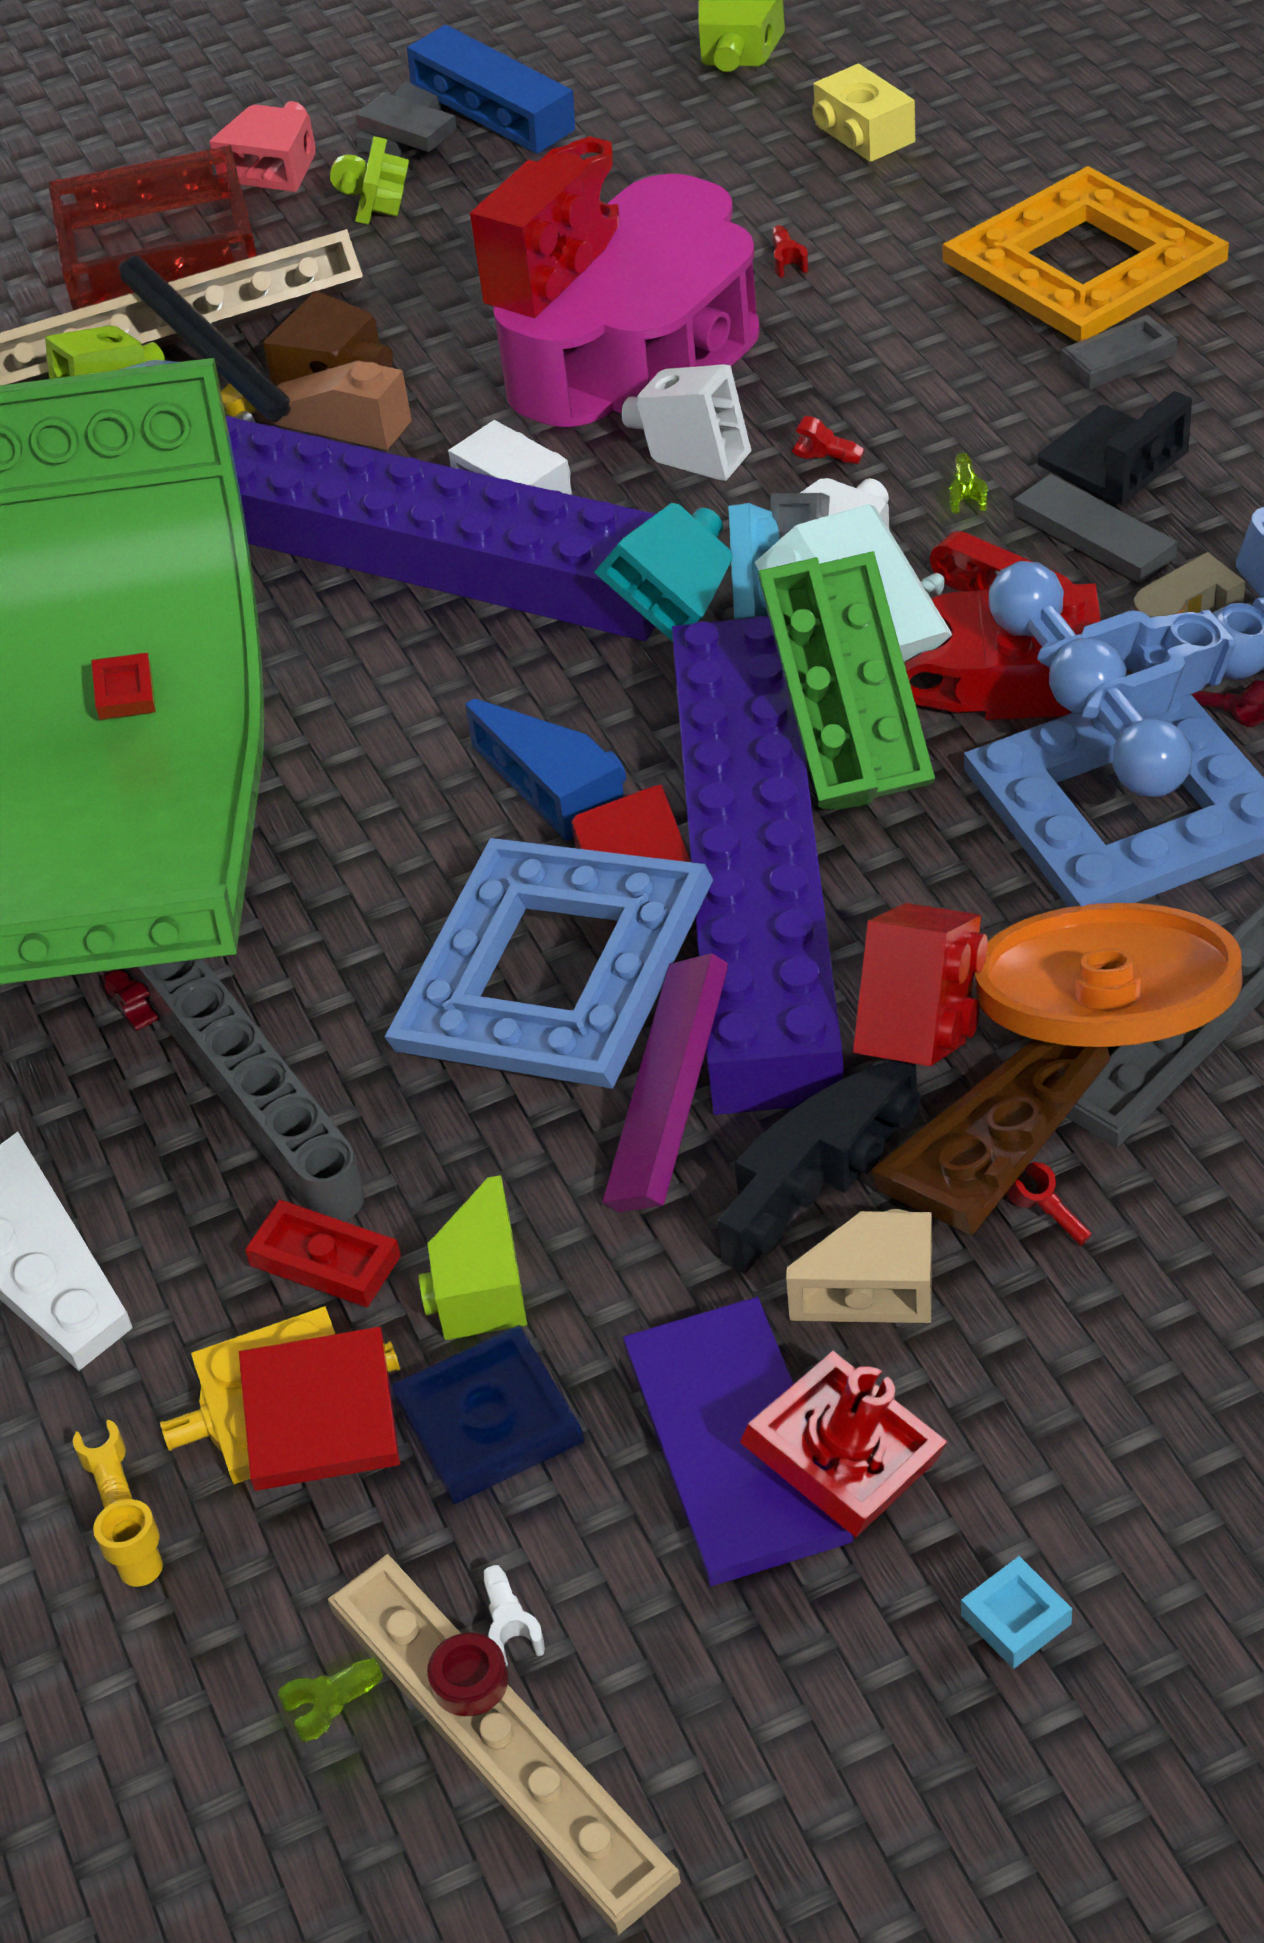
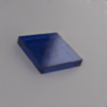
M520 1325L392 1384L398 1405L453 1504L465 1500L584 1442L582 1427Z

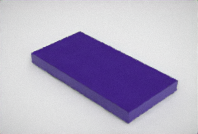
M758 1297L623 1336L625 1352L710 1587L853 1543V1535L739 1443L747 1424L793 1385ZM814 1461V1463L822 1470H828L827 1466H823L819 1464L818 1461Z

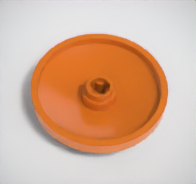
M1088 904L1082 907H1067L1032 916L1007 927L988 941L984 967L981 973H974L975 990L980 1007L988 1017L1002 1027L1025 1037L1049 1043L1082 1047L1135 1045L1167 1039L1189 1032L1223 1014L1235 1002L1241 991L1242 956L1239 944L1226 929L1200 915L1181 909L1152 904Z

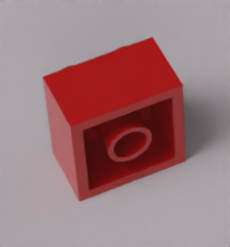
M904 903L868 920L853 1053L931 1067L965 1044L967 1037L972 1038L974 1036L980 1013L979 1000L971 998L974 973H981L985 964L988 946L987 935L979 933L981 914Z

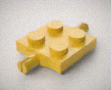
M326 1306L192 1352L191 1355L201 1383L199 1399L201 1409L165 1422H160L168 1450L172 1451L174 1448L210 1436L212 1442L224 1455L233 1485L250 1479L238 1351L334 1335L335 1331ZM389 1341L385 1344L388 1373L400 1370L393 1345Z

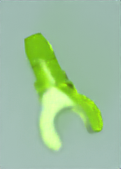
M959 453L955 459V481L950 485V508L953 513L957 514L959 513V502L963 499L971 498L979 502L981 511H985L988 506V486L985 481L978 478V475L973 470L972 460L969 455Z
M375 1658L355 1662L350 1667L331 1677L319 1676L315 1679L297 1678L291 1680L280 1688L278 1696L285 1711L294 1710L304 1703L315 1704L308 1714L294 1721V1726L300 1740L308 1742L326 1732L332 1718L342 1711L343 1705L364 1693H368L384 1677Z

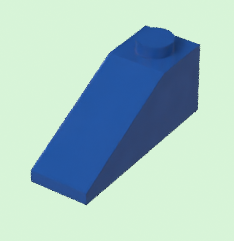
M475 698L465 703L472 746L565 841L574 838L571 821L576 815L624 797L623 783L626 782V773L621 761L612 751L605 752L587 734Z

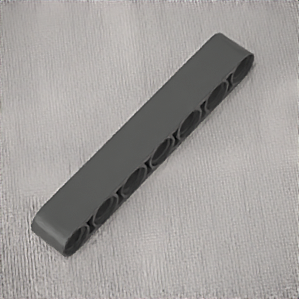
M203 959L126 968L131 981H140L149 993V996L145 997L147 1003L304 1208L342 1221L348 1220L358 1213L364 1203V1190L350 1143Z

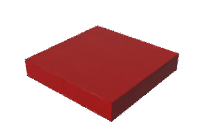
M381 1326L238 1351L250 1479L255 1491L400 1465L386 1350Z

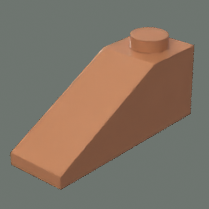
M363 361L351 362L280 383L277 387L289 397L291 410L287 416H282L278 422L269 421L258 410L254 412L256 421L383 450H388L412 421L403 370Z

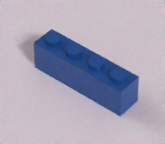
M446 24L407 47L411 84L438 96V102L536 154L575 130L572 89Z

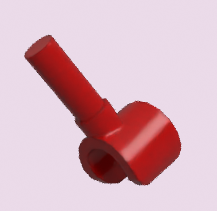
M1040 1162L1028 1164L1025 1171L1037 1183V1194L1030 1193L1023 1183L1017 1179L1006 1192L1009 1200L1022 1208H1031L1038 1205L1080 1246L1090 1239L1092 1233L1054 1193L1056 1179L1052 1169Z

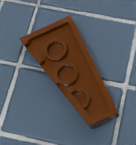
M1036 1039L1031 1040L871 1169L877 1190L921 1212H932V1217L973 1236L1110 1061L1107 1047L1070 1046Z

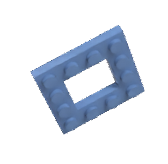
M1191 694L1174 699L1166 714L1143 717V719L1167 720L1184 731L1193 752L1191 772L1182 785L1203 809L1105 845L1057 784L1063 780L1113 762V749L1116 740L1098 718L1082 717L1083 714L1071 713L964 753V771L1068 907H1082L1098 903H1136L1264 854V778Z
M490 838L384 1037L395 1052L613 1089L664 984L668 966L674 963L713 882L706 865ZM526 908L618 921L573 1011L481 996Z

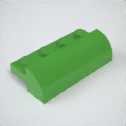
M871 551L824 563H819L818 557L759 570L758 578L818 807L822 809L858 807L872 804L873 799L932 785L935 776L875 552Z

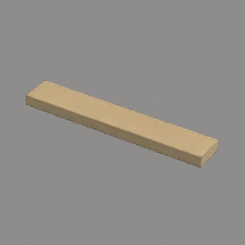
M388 1554L328 1598L331 1611L618 1936L681 1883L679 1870L509 1685L497 1705L480 1715L469 1717L457 1716L440 1707L433 1696L428 1680V1662L433 1651L440 1643L451 1636L460 1634V1632Z

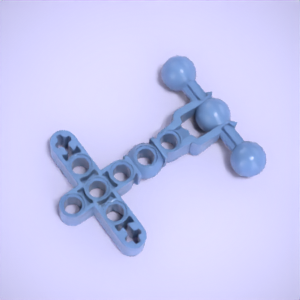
M1264 507L1257 509L1253 513L1236 557V568L1261 597L1256 598L1253 605L1232 603L1213 613L1210 610H1203L1200 613L1186 612L1151 618L1143 612L1133 610L1085 626L1082 634L1076 635L1060 615L1063 611L1064 590L1056 573L1041 563L1018 561L1000 570L990 585L988 607L996 624L1013 636L1036 638L1042 646L1037 660L1050 668L1049 686L1056 701L1074 714H1083L1082 717L1098 718L1116 740L1112 762L1114 771L1121 785L1138 796L1162 797L1178 789L1191 772L1193 752L1184 731L1167 720L1143 719V717L1166 714L1174 699L1198 692L1208 683L1211 686H1215L1221 683L1222 678L1232 680L1246 679L1264 670ZM1127 669L1133 672V674L1126 676Z

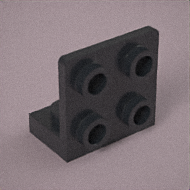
M1174 390L1157 405L1148 408L1139 419L1110 406L1099 405L1040 451L1037 464L1113 502L1123 505L1189 452L1192 398Z

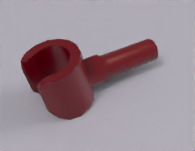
M1253 681L1239 695L1198 691L1191 694L1201 706L1232 711L1235 719L1246 727H1255L1264 721V681Z

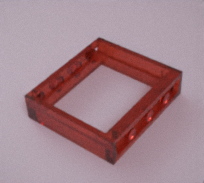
M231 145L48 182L61 268L73 311L135 293L121 280V272L119 271L120 263L127 261L131 255L141 257L167 283L257 256ZM225 163L227 172L214 175L212 165ZM74 193L77 203L64 205L60 196ZM226 198L229 199L236 231L81 263L79 261L74 229ZM239 242L240 249L231 251L230 244ZM88 273L89 280L83 281L82 274Z

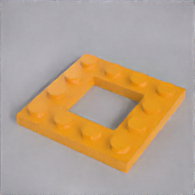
M1089 166L942 244L943 262L1077 342L1103 332L1228 260L1229 242ZM1085 221L1140 251L1135 256L1084 284L1029 253Z

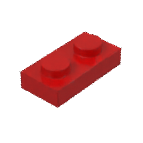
M281 1199L276 1203L245 1249L251 1267L366 1308L369 1307L401 1257L398 1242L394 1238Z

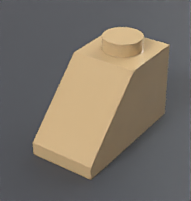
M900 1209L887 1210L885 1212L861 1211L787 1267L786 1283L790 1321L931 1323L932 1212H908Z

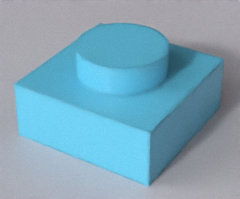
M1020 1556L961 1599V1616L1013 1669L1072 1624V1608Z

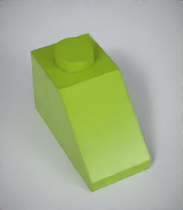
M502 1176L488 1177L429 1241L427 1245L431 1272L419 1274L425 1314H439L445 1340L527 1325Z

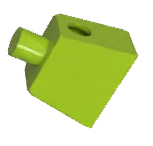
M699 0L698 22L701 62L704 65L716 66L725 72L734 71L738 66H761L765 64L785 31L783 0Z
M109 325L45 337L49 379L115 371L149 360L165 361L163 352L156 343L151 342L142 346L140 341L117 326Z

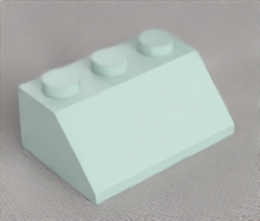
M871 504L795 525L754 562L758 570H763L818 557L819 563H824L874 551L904 663L925 651L935 650L953 635L876 507Z

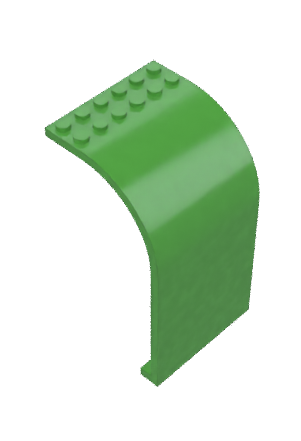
M208 358L0 385V984L234 955L237 953L263 762L264 689L258 614L249 544L215 359ZM148 653L152 668L156 712L99 720L95 707L91 660Z

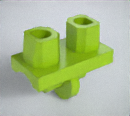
M373 136L368 163L356 155L347 154L338 157L331 166L330 180L339 192L346 195L361 194L356 222L369 225L372 211L393 217L398 216L409 159L384 153L387 139Z

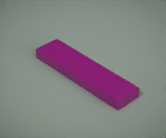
M713 953L672 963L668 966L602 1202L619 1213L663 1206L665 1203L728 970V963Z

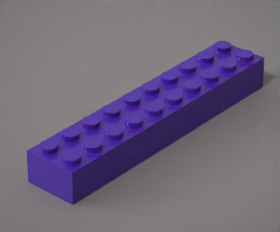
M226 416L243 506L248 544L645 642L655 629V626L597 576L594 571L624 537L657 513L640 511L609 502L596 501L556 490L539 488L508 479L482 475L460 468L447 467L415 458L373 450L368 447L355 446L319 436H311L281 429L276 426H267Z
M756 616L748 619L697 622L688 625L672 626L691 862L705 864L713 879L696 915L699 956L713 953L728 963L727 974L707 1044L713 1115L795 1108L816 1093L844 1079L842 1045L804 750L769 617Z

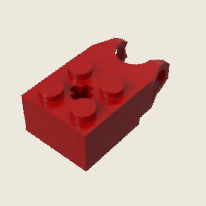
M589 136L573 141L568 145L551 149L538 162L528 159L470 212L483 303L536 318L605 251L620 225L619 205L606 204L600 200L602 184L613 165L612 142ZM585 153H598V154H599V155L587 157V158H585L584 160L580 157V155L585 154Z
M1096 583L1061 585L1064 590L1063 611L1060 615L1076 635L1082 634L1085 626L1101 621ZM989 590L949 592L931 598L953 635L935 650L925 651L904 663L909 681L914 675L921 672L943 675L941 682L929 689H919L910 683L916 705L956 713L985 711L986 720L1056 717L1072 713L1060 705L1049 686L1050 668L1037 660L1042 646L1036 638L1013 636L996 624L988 607Z

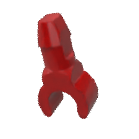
M774 226L772 235L775 247L774 268L776 275L784 277V266L787 264H797L801 267L802 272H808V251L806 247L792 240L788 230L783 226Z
M804 416L796 429L798 434L810 438L800 436L792 449V452L801 458H825L829 456L842 461V463L859 464L863 457L864 449L853 441L834 436L833 431L826 428L815 417Z

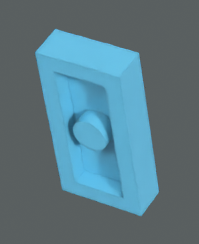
M751 503L728 506L730 547L733 556L731 567L734 619H748L756 616L769 617L758 578L759 570L754 562L780 540L778 525L775 519L772 518L771 511Z

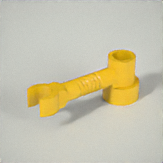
M107 1419L106 1424L110 1437L104 1445L98 1448H87L79 1432H76L73 1437V1446L82 1467L86 1471L93 1473L103 1502L104 1509L97 1516L93 1527L94 1536L103 1557L109 1563L116 1566L120 1578L125 1584L133 1587L145 1586L153 1582L160 1575L163 1568V1561L157 1548L160 1538L159 1530L150 1508L145 1503L132 1499L121 1464L125 1457L126 1448L117 1425Z

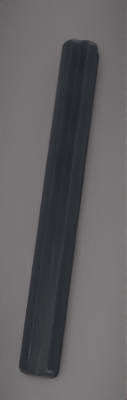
M131 255L127 261L120 263L121 280L204 359L214 358L217 372L271 422H278L282 416L289 414L291 410L289 397L141 257Z

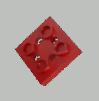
M832 1351L750 1421L739 1443L856 1538L939 1459L948 1441L893 1399L895 1396V1386L889 1377L882 1381L880 1387L876 1385L882 1373L881 1370L869 1366L854 1368ZM814 1461H818L819 1464L827 1466L829 1470H822L814 1463Z

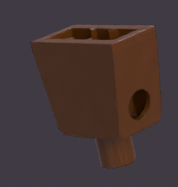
M314 291L263 341L270 378L277 386L286 381L355 361L373 362L390 368L393 362L392 349L380 344L376 320L370 312L318 291Z

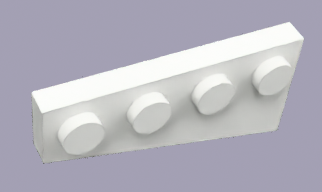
M16 1132L0 1144V1300L80 1371L133 1327L127 1311L20 1134Z

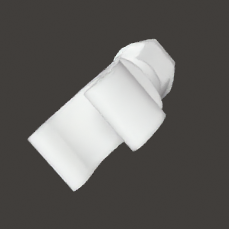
M494 1565L484 1570V1584L490 1600L489 1610L493 1620L488 1637L500 1647L504 1655L506 1667L508 1663L504 1645L508 1639L520 1635L530 1639L535 1654L542 1656L545 1647L541 1626L537 1619L528 1612H523L518 1598L512 1594L507 1576L500 1566Z

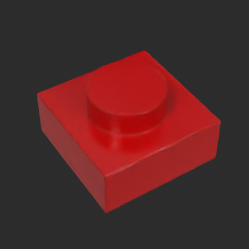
M148 653L91 660L95 707L99 720L156 712L152 668Z

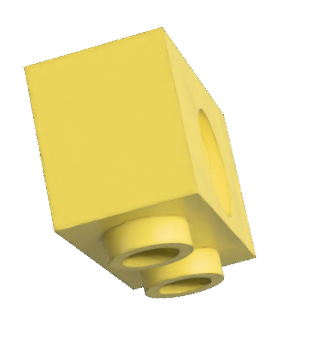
M859 63L813 83L814 105L812 113L815 125L869 162L915 142V100Z

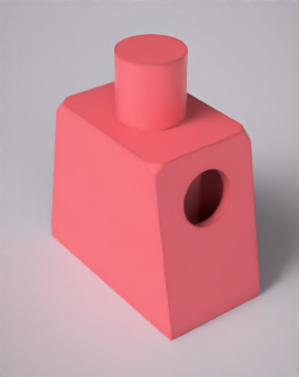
M294 101L287 102L282 108L264 105L249 106L209 141L219 182L296 192L299 189L316 151L310 116L301 104Z

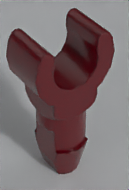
M112 970L103 975L102 979L107 994L116 1000L119 1009L135 1031L159 1020L157 1014L151 1009L145 997L149 996V993L140 981H131L128 974L119 970Z

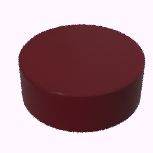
M468 1632L451 1636L436 1647L428 1662L427 1675L433 1696L441 1708L453 1715L469 1717L485 1713L497 1705L506 1692L508 1671L503 1652L495 1641L485 1635Z

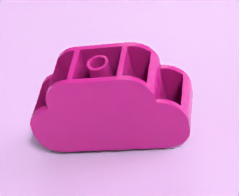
M684 174L655 175L632 183L607 203L619 205L620 225L605 251L536 318L494 306L493 311L506 398L513 410L527 418L551 426L574 427L586 425L606 417L613 411L622 414L625 400L630 396L637 397L656 374L664 369L723 364L732 366L753 347L760 332L759 319L756 313L753 270L754 243L748 231L732 223V199L724 188L715 183Z

